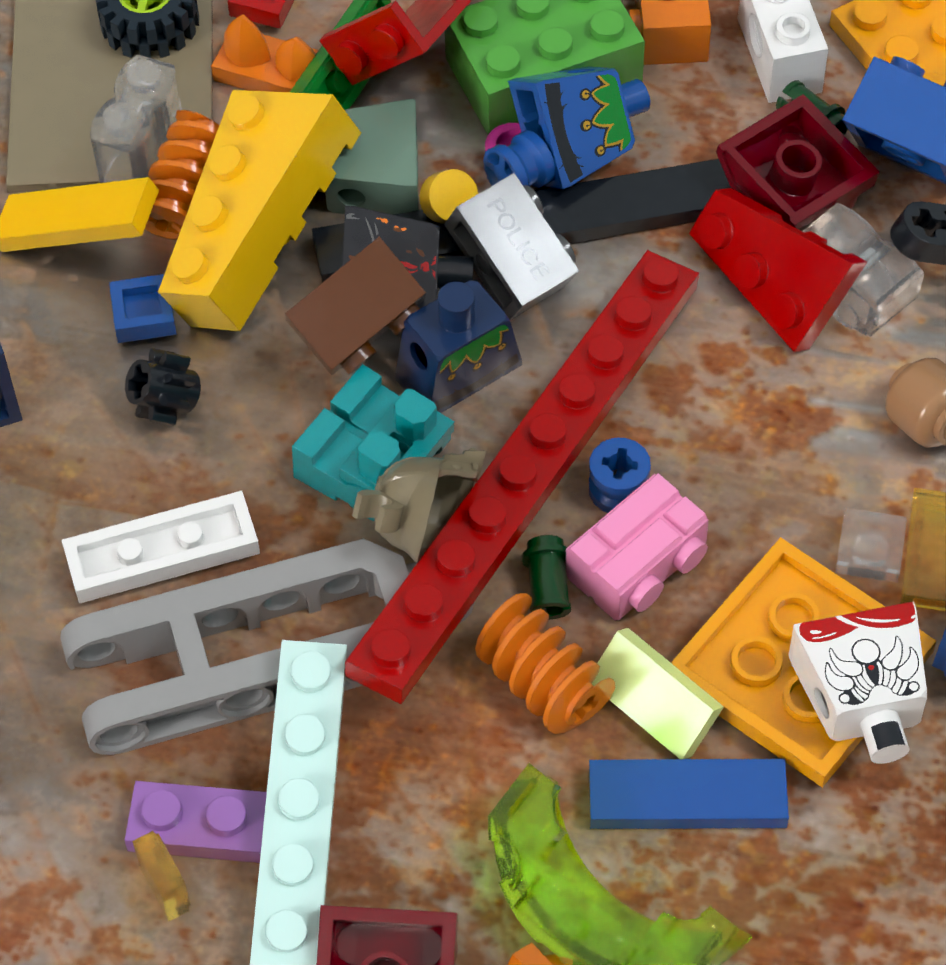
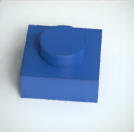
M164 274L109 282L118 343L177 335L173 308L158 293Z

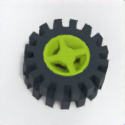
M96 0L104 39L108 38L109 46L115 51L121 46L123 55L132 58L135 50L140 51L141 60H151V51L155 50L159 51L160 58L170 56L168 46L173 45L178 51L186 46L184 37L192 40L196 34L195 25L199 26L200 18L197 0Z

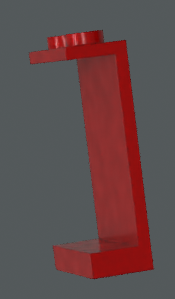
M416 0L406 12H404L397 1H394L324 34L319 41L332 57L336 66L344 73L350 83L354 85L424 54L472 0Z

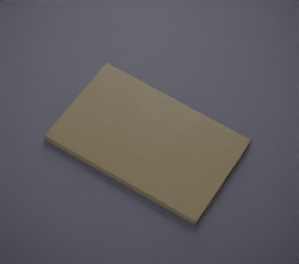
M15 0L6 176L8 193L42 191L148 177L151 164L159 160L157 154L160 145L168 141L166 135L169 126L177 121L175 117L177 110L197 112L213 120V78L211 71L213 63V0H197L200 18L199 26L195 25L196 34L192 40L184 37L186 44L184 48L178 51L173 45L168 46L170 56L160 58L158 50L151 51V60H141L139 50H135L132 58L123 55L121 46L116 51L109 46L108 38L104 39L101 31L96 0Z

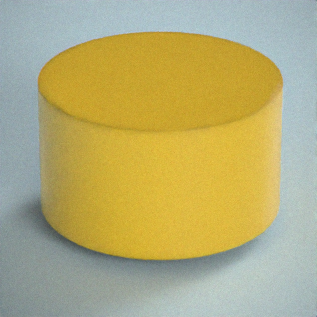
M450 169L437 172L429 176L422 184L419 195L420 205L429 219L445 224L455 208L476 196L478 189L474 180L461 170Z

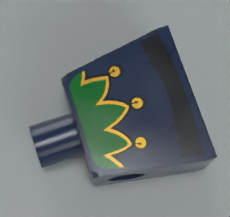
M469 280L466 283H448L439 290L438 299L410 314L404 321L405 328L402 330L395 379L404 390L413 389L433 401L437 406V411L442 413L522 366V358L511 321L478 281Z

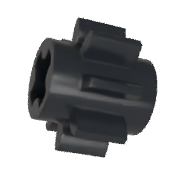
M151 348L149 351V361L139 359L131 365L125 380V393L130 403L138 405L135 412L136 417L174 426L177 422V413L187 414L195 408L200 396L201 383L197 372L188 369L191 361L189 356Z

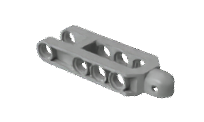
M363 538L75 618L65 625L60 634L66 662L71 670L75 669V667L91 668L123 659H126V663L130 664L176 651L183 673L182 676L107 696L89 705L82 713V722L89 748L101 755L125 753L274 711L281 648L210 668L201 638L246 625L249 630L260 628L261 621L308 609L309 614L321 611L322 604L368 592L369 597L378 596L382 598L386 606L417 563L405 564L402 555ZM475 602L472 604V606L467 611L465 616L462 618L460 623L463 622L472 613ZM374 622L305 642L346 644L348 658ZM345 676L344 691L363 686Z

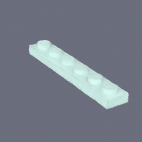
M282 640L250 965H316L320 907L325 905L345 685L346 644Z

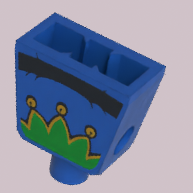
M582 67L520 77L508 81L521 132L528 130L539 135L552 154L555 163V176L550 183L544 185L545 187L559 189L570 187L632 149L635 138L630 118L644 113L650 108V96L644 83L639 79H634L621 84L619 74L615 68Z

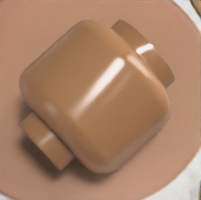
M923 358L901 366L889 381V390L885 403L889 419L915 442L925 448L946 446V364L938 358Z

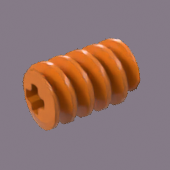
M177 110L175 116L177 121L172 123L167 131L166 137L168 141L160 145L157 154L159 160L151 164L148 172V177L159 189L145 229L156 236L171 240L178 239L219 128V124L210 118L189 110Z
M527 593L515 594L505 601L485 623L477 639L476 655L487 665L492 664L493 673L498 679L504 682L509 681L510 691L516 697L526 699L527 709L532 714L543 716L544 727L554 734L568 732L589 720L611 699L615 690V681L607 678L593 686L592 683L599 673L600 666L591 660L576 668L575 665L582 656L583 648L579 644L572 643L559 651L558 649L565 639L566 631L560 626H555L541 633L549 621V614L540 608L525 616L532 604V597Z

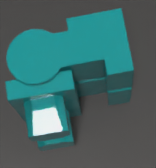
M362 364L330 401V411L324 408L292 445L293 477L335 501L340 498L354 509L357 493L361 490H375L378 476H382L386 469L395 462L408 457H433L440 454L451 440L455 421L438 412L437 406L433 401L413 389H406L400 396L382 385L381 375Z

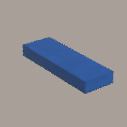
M785 759L589 760L590 829L787 828L789 812Z

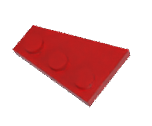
M732 188L716 189L689 232L690 236L793 352L809 350L868 262L853 253L843 254L826 245L827 239L812 231L802 232L783 221L782 215Z

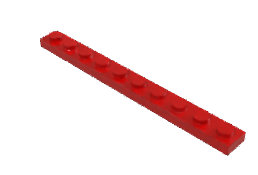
M649 250L645 252L346 659V677L399 704L404 702L697 289L699 272Z

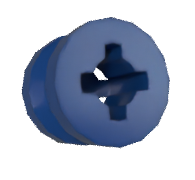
M525 130L512 138L509 146L498 144L488 149L483 157L484 170L491 186L515 173L522 185L540 188L550 183L555 176V163L552 154L542 138L533 131Z
M611 438L601 442L593 450L589 459V496L594 505L602 511L609 513L649 479L651 465L646 449L638 442L628 438ZM617 469L616 474L613 475V470Z

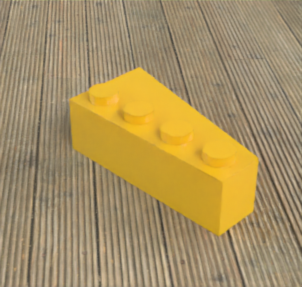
M232 90L158 293L190 327L241 331L279 268L274 263L278 254L290 240L296 241L307 223L302 215L317 191L326 192L337 174L332 166L343 148L351 150L361 134L358 127L333 94Z

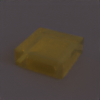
M151 831L133 840L139 867L168 921L189 912L191 904L185 881L160 835Z

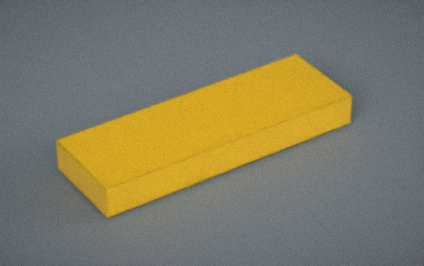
M149 177L10 194L0 215V251L8 252L140 237L143 235L159 189Z

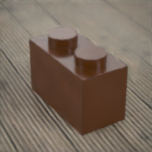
M379 236L285 313V318L331 375H334L342 367L350 375L377 353L371 343L389 329L395 336L402 333V330L405 328L404 321L410 314L420 309L418 305L425 300L426 292Z

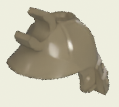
M470 448L464 450L462 454H445L443 458L408 457L397 461L386 469L382 476H378L375 490L367 489L357 493L352 517L356 519L374 518L376 524L374 530L378 531L392 546L405 551L417 563L419 555H424L471 491L474 482L478 481L486 451Z

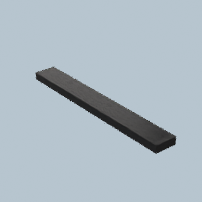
M719 159L575 183L565 189L550 187L534 191L542 203L543 217L553 232L562 235L571 244L696 222L716 189L732 187L727 180ZM423 210L393 214L439 226L438 255L465 256L445 225L429 219ZM344 223L312 228L313 244L322 283L342 267Z

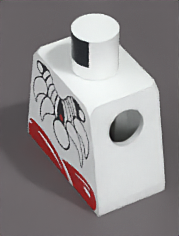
M914 601L794 624L789 649L790 662L828 737L835 741H842L864 736L871 761L878 764L890 763L907 755L910 749L903 729L914 727L921 722L927 700L924 663L917 610Z

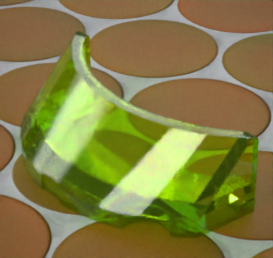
M530 763L524 768L488 816L489 840L494 844L496 863L502 880L498 883L507 903L531 937L537 943L544 944L559 957V961L565 965H722L746 945L752 937L742 927L731 922L711 906L700 914L701 917L696 919L682 920L663 912L654 921L637 913L616 899L588 870L574 848L566 830L559 805L558 794L562 787L558 785L556 780Z

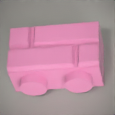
M659 473L654 474L566 548V574L568 579L588 597L591 596L595 603L615 621H619L633 608L638 612H642L656 601L663 590V582L676 570L683 574L688 573L702 560L708 548L706 540L709 519H707L706 513L686 496H680L679 490Z

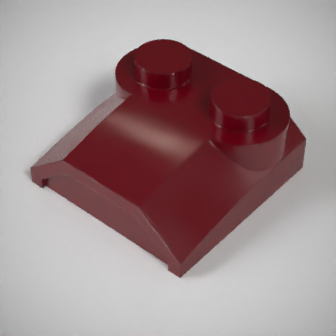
M804 94L722 142L716 150L727 180L734 190L782 215L784 222L797 229L825 215L840 216L849 212L855 206L859 195L875 185L880 173Z
M321 905L316 965H455L458 953V914L454 912Z

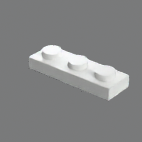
M242 491L62 539L79 604L260 554L258 539Z

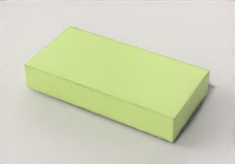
M629 628L616 632L597 663L600 669L592 685L595 686L607 678L613 679L615 681V690L610 701L679 759H687L693 756L724 708L723 705Z

